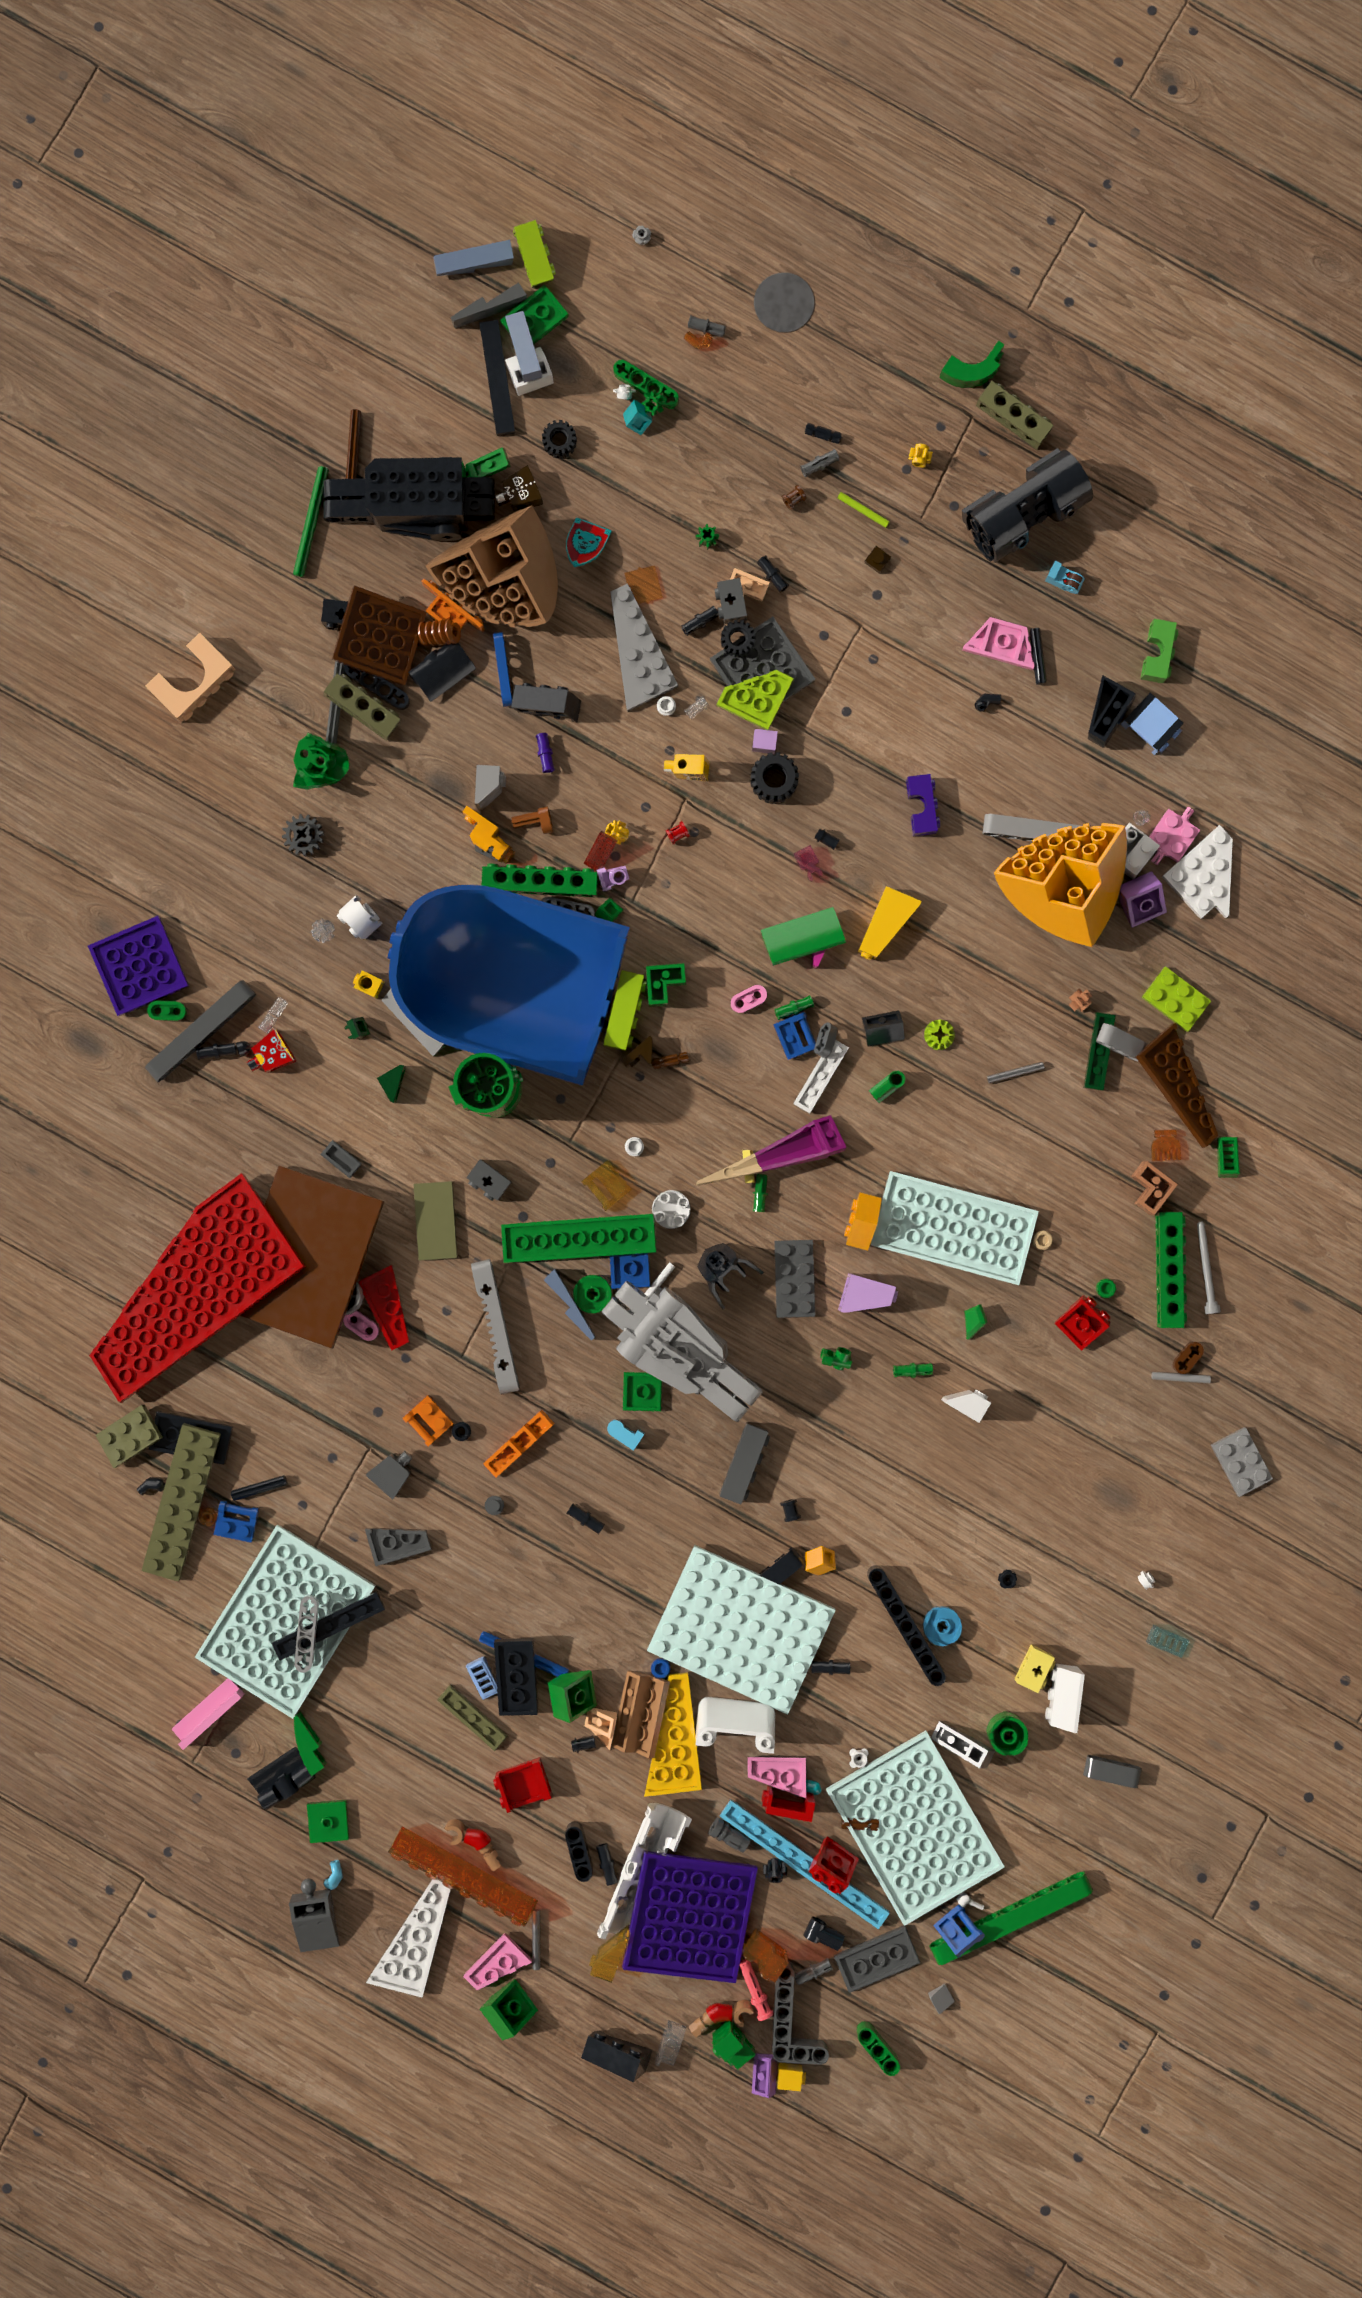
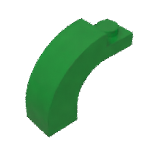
M998 340L987 358L978 364H967L951 355L941 370L939 378L959 388H974L985 384L998 372L999 362L1004 355L1002 351L1005 344Z

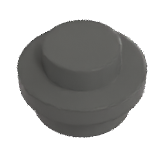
M491 1496L485 1502V1509L491 1515H498L504 1509V1502L499 1496Z

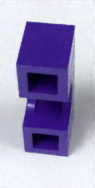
M931 774L908 776L906 779L908 799H920L925 807L922 813L911 816L913 837L936 834L938 828H940V819L936 817L935 809H938L937 798L933 797L935 780L931 779Z

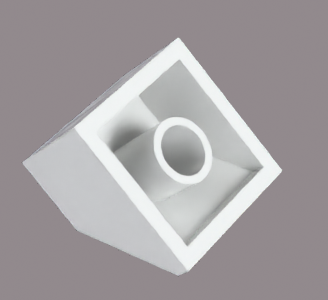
M967 1390L943 1396L941 1399L980 1423L991 1402L987 1401L988 1396L978 1390L974 1392Z

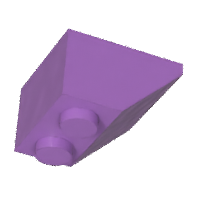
M1152 871L1121 885L1118 895L1119 901L1131 927L1167 913L1162 883Z

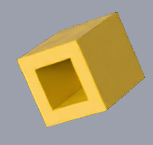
M779 2062L777 2088L801 2092V2085H805L806 2072H803L802 2065Z

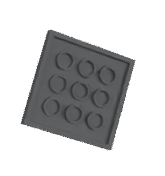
M774 617L754 628L755 644L749 654H745L744 657L741 655L739 658H735V655L730 656L723 649L710 658V662L727 686L768 674L774 670L794 678L783 702L815 681L814 676ZM742 636L733 644L737 646L742 645L746 640L745 636Z

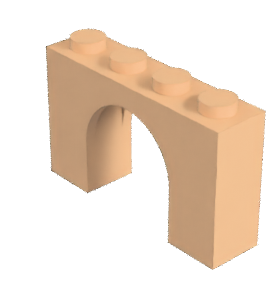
M201 633L186 645L203 663L205 669L204 680L198 688L188 692L179 691L171 686L160 673L145 685L181 723L184 720H188L197 707L203 706L207 700L206 698L211 693H216L220 688V684L224 680H229L236 670Z

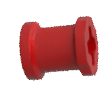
M682 821L674 828L665 830L672 845L676 844V841L681 838L690 836Z

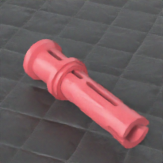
M744 1959L740 1961L739 1967L752 1996L751 2004L755 2006L758 2014L757 2019L758 2021H763L773 2016L774 2012L770 2010L767 2002L768 1997L761 1990L750 1959Z

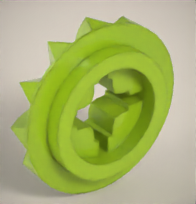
M941 1019L934 1020L925 1028L924 1038L932 1049L944 1050L954 1041V1028L947 1021ZM939 1027H941L942 1033L948 1034V1036L941 1038L940 1043L938 1037L932 1035L938 1032Z

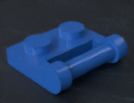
M805 1012L773 1024L787 1060L812 1051L815 1048L816 1042L807 1023ZM797 1021L800 1023L808 1046L803 1047L794 1025Z
M220 1501L214 1535L250 1543L253 1542L259 1508L253 1507L250 1509L227 1504L226 1501ZM225 1512L250 1516V1521L227 1517Z
M960 1904L933 1925L957 1957H960L976 1942H980L985 1937L982 1930H978L965 1913V1908ZM959 1917L972 1933L968 1938L954 1921L955 1918Z

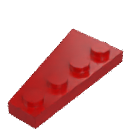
M393 1265L358 1281L391 1351L410 1342Z

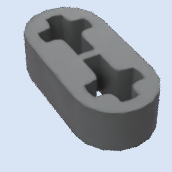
M827 1022L820 1028L814 1052L822 1058L828 1057L832 1052L838 1032L837 1027Z

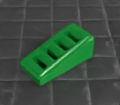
M1237 1137L1217 1138L1218 1178H1237L1240 1174ZM1223 1144H1233V1147H1223ZM1223 1152H1233V1155H1223ZM1224 1160H1233V1163H1224ZM1224 1168H1233V1170H1224Z

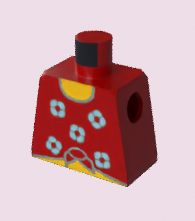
M273 1029L252 1047L256 1057L249 1060L247 1064L252 1071L262 1066L264 1071L269 1073L295 1063L297 1060L279 1030Z

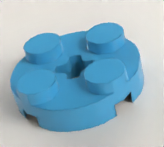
M936 1606L925 1615L923 1631L931 1643L937 1646H947L958 1640L962 1632V1624L959 1616L953 1609L945 1606ZM945 1621V1625L948 1626L947 1629L939 1631L938 1623Z

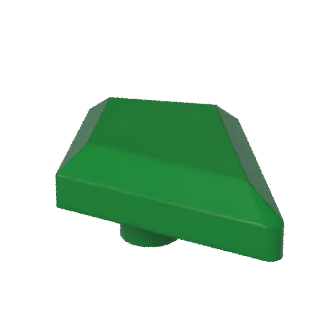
M982 1304L964 1311L967 1340L972 1339L988 1323Z

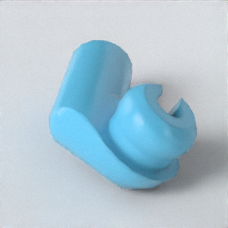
M339 1860L330 1862L332 1874L324 1881L326 1889H335L343 1878Z

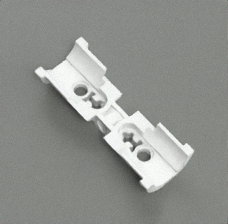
M648 1804L645 1812L646 1817L642 1822L632 1850L621 1872V1877L609 1904L605 1920L600 1924L597 1931L600 1939H606L608 1932L619 1934L628 1939L644 1851L666 1854L669 1848L676 1852L685 1827H689L692 1819L689 1816L663 1804ZM650 1827H653V1832L648 1835ZM624 1899V1904L619 1907L618 1902Z

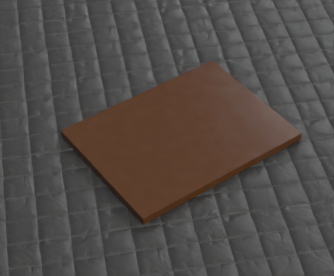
M278 1166L265 1206L306 1267L240 1316L333 1349L384 1201Z

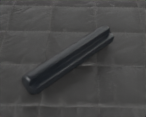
M1032 628L1030 630L1035 681L1037 685H1042L1047 682L1041 630L1040 628Z
M285 1475L232 1490L231 1497L235 1501L286 1486L288 1484Z

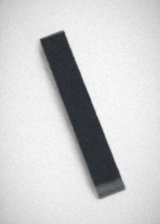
M878 1565L871 1566L867 1571L870 1583L929 1682L934 1686H941L946 1680L943 1669L884 1570ZM875 1571L881 1572V1577L878 1580L871 1578L872 1573ZM884 1588L891 1589V1594L887 1597L881 1595ZM894 1605H901L900 1612L893 1613L891 1611ZM905 1621L911 1622V1627L907 1630L901 1628L902 1623ZM914 1638L921 1639V1643L918 1646H912L911 1642ZM924 1655L931 1656V1660L928 1663L921 1662ZM940 1672L941 1676L939 1679L934 1680L931 1678L932 1673Z

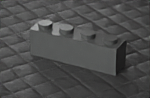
M746 1422L720 1490V1497L738 1504H742L743 1500H747L750 1490L747 1489L750 1482H754L757 1474L754 1469L756 1464L760 1465L764 1455L761 1453L763 1446L767 1447L770 1439L768 1430Z

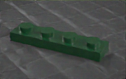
M1095 1013L1083 1088L1104 1091L1110 1049L1097 1043L1096 1040L1103 1023L1114 1026L1116 1015Z

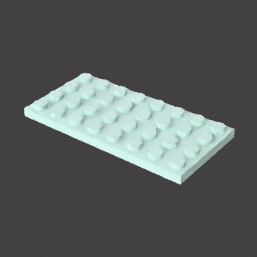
M890 1171L880 1206L877 1227L870 1245L1019 1285L1039 1211Z

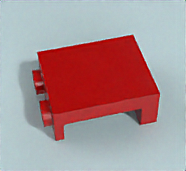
M541 1757L496 1772L495 1779H493L495 1789L500 1790L502 1796L499 1798L502 1809L506 1808L507 1813H510L512 1809L544 1799V1801L552 1799L553 1793Z
M767 1785V1790H763L761 1802L762 1807H765L766 1814L812 1822L815 1808L814 1794L806 1792V1798H804L802 1803L773 1797L772 1786Z

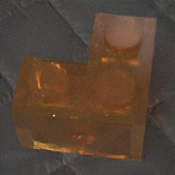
M757 1928L754 1929L743 1945L742 1953L744 1958L751 1963L753 1961L757 1963L759 1974L767 1981L772 1980L775 1983L789 1964L787 1950Z

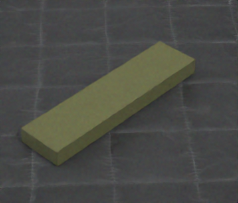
M451 1684L437 1699L492 1750L496 1751L508 1737L502 1729Z

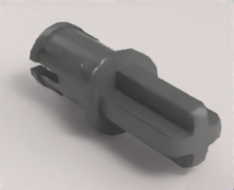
M690 315L687 328L702 331L703 334L709 333L720 337L725 335L726 327L724 325L710 322L709 319L704 320Z
M828 1958L817 1964H810V1967L794 1974L796 1983L801 1985L813 1978L817 1979L818 1976L833 1969Z

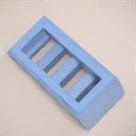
M485 1656L466 1665L468 1673L482 1700L497 1693V1682ZM483 1666V1669L477 1672L474 1671L475 1668ZM486 1672V1676L478 1679V1675ZM487 1679L490 1680V1682L481 1686L480 1682ZM491 1685L493 1686L494 1689L484 1693L483 1689Z

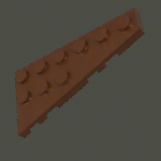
M1175 1022L1169 1025L1135 1057L1200 1146L1205 1148L1219 1135L1211 1114L1207 1113L1205 1108V1098L1203 1095L1201 1096L1197 1087L1199 1086L1189 1057L1185 1055L1182 1047L1184 1043L1178 1037L1176 1031L1178 1027Z

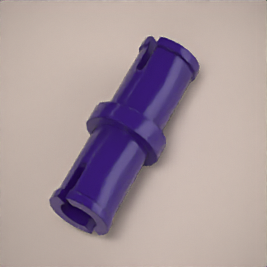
M539 733L536 735L539 749L537 753L541 759L542 772L551 773L555 769L548 733Z

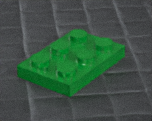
M545 285L507 314L524 312L533 345L569 317L568 312ZM503 317L500 320L501 324L509 332L506 318Z

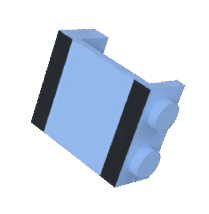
M1151 693L1121 723L1125 729L1130 726L1154 748L1152 751L1153 755L1158 751L1162 753L1170 745L1167 741L1171 737L1175 739L1182 732L1180 727L1184 724Z

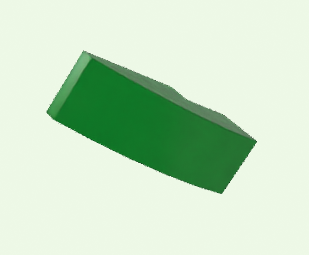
M299 1711L294 1716L295 1738L303 1763L312 1777L323 1769L327 1762L317 1749L322 1744V1741L301 1711Z

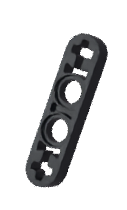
M344 666L345 673L349 678L396 709L405 710L409 707L410 699L408 695L387 680L367 672H363L359 676L354 671L351 673L350 666ZM367 675L374 676V682L370 685L364 683V678ZM384 685L390 687V693L387 695L380 693V688ZM394 691H397L395 695L398 698L404 697V704L400 703L398 705V701L394 697H392Z

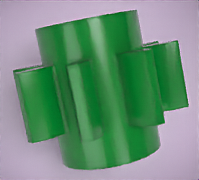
M653 390L651 395L649 393L644 394L646 400L641 404L646 408L645 413L649 411L654 416L657 414V411L660 413L664 411L662 405L667 403V401L663 400V393L656 394V390Z
M708 524L703 529L699 527L698 531L700 534L695 535V539L700 540L699 547L702 545L706 546L707 550L711 545L716 547L714 539H719V534L714 533L716 527H708ZM704 535H711V538L707 537L706 539H704Z

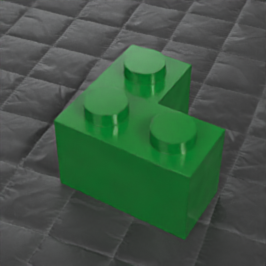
M684 963L646 966L649 1007L668 1005L667 986L686 985Z
M732 2020L724 2022L712 2033V2050L719 2059L722 2058L730 2066L734 2065L737 2070L756 2055L755 2047Z

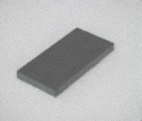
M904 1925L834 1954L849 1993L920 1963Z

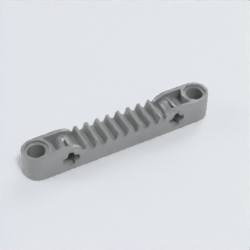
M491 1260L471 1263L477 1294L484 1299L482 1304H487V1307L483 1309V1311L489 1312L485 1319L491 1320L487 1324V1326L492 1327L488 1333L494 1334L490 1341L496 1342L492 1349H497V1352L493 1355L497 1357L494 1361V1371L499 1392L502 1395L519 1391L518 1377ZM485 1284H487L488 1287L492 1288V1290L489 1291V1295H487L486 1292L482 1291V1288L485 1287ZM502 1359L509 1363L506 1369L499 1366Z

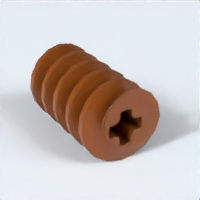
M451 619L446 621L436 620L433 623L431 621L426 623L420 622L418 636L423 646L456 644L460 641L461 630L459 624L453 623Z

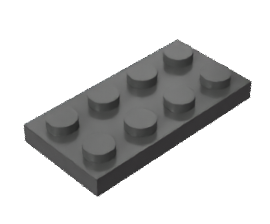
M813 1240L774 1241L776 1317H815Z

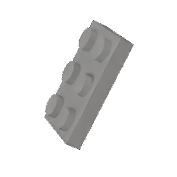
M1245 1427L1210 1445L1238 1497L1273 1479Z

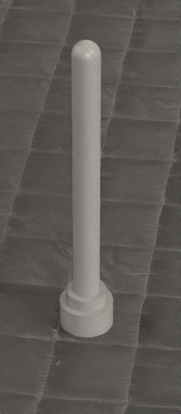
M1198 1222L1197 1230L1207 1294L1206 1306H1204L1205 1314L1220 1313V1305L1215 1301L1205 1224Z

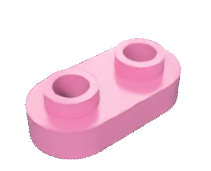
M754 985L736 994L731 999L732 1010L736 1013H744L762 1004L767 998L766 989L761 985ZM759 992L761 997L756 999L753 994ZM737 1001H743V1007H738Z
M359 1311L345 1315L344 1324L352 1332L366 1341L377 1338L379 1327L375 1322ZM352 1316L357 1317L356 1323L351 1322ZM368 1327L373 1329L372 1334L366 1332Z

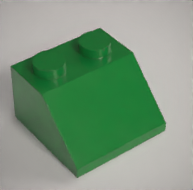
M590 1670L561 1674L548 1682L554 1718L571 1723L597 1706L592 1672Z
M513 1979L493 1994L483 2004L480 2011L503 2041L515 2037L538 2009L517 1980Z

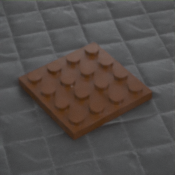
M354 585L331 660L404 686L406 685L408 672L410 671L419 640L418 626L420 622H424L427 612Z

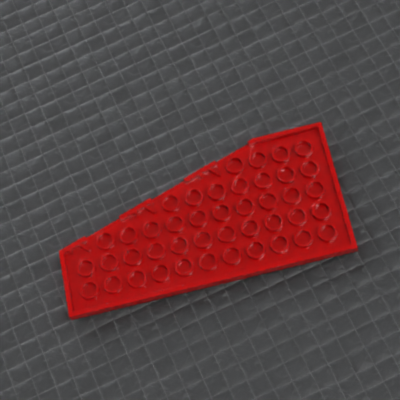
M239 1174L195 1207L194 1213L178 1235L172 1239L143 1284L136 1289L122 1309L120 1316L89 1355L119 1403H123L306 1267L245 1174Z

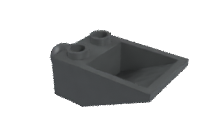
M310 1878L303 1880L301 1883V1891L303 1893L292 1894L289 1902L292 1925L300 1952L339 1947L331 1890L315 1891L316 1883Z

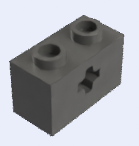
M740 578L717 582V588L714 591L716 600H720L721 607H718L719 618L724 620V624H728L730 621L733 623L734 620L738 622L747 620ZM729 598L733 601V605H729Z
M481 1159L466 1177L470 1180L468 1182L470 1186L476 1190L481 1188L485 1191L483 1195L491 1201L494 1199L499 1201L512 1183ZM491 1177L492 1186H485L484 1178Z

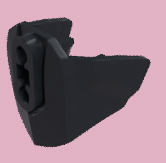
M724 1243L705 1249L697 1266L708 1283L710 1293L722 1310L725 1309V1306L719 1298L715 1283L722 1291L729 1292L730 1290L723 1284V1277L729 1271L738 1270L743 1277L746 1276L745 1270L738 1262L753 1268L761 1275L764 1273L752 1261L740 1256Z

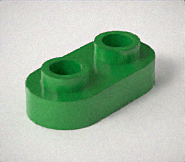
M153 1001L149 1004L147 1013L150 1018L157 1021H181L187 1015V1008L184 1004L177 1001ZM161 1008V1013L157 1015L156 1009ZM177 1008L181 1011L179 1015L175 1014Z

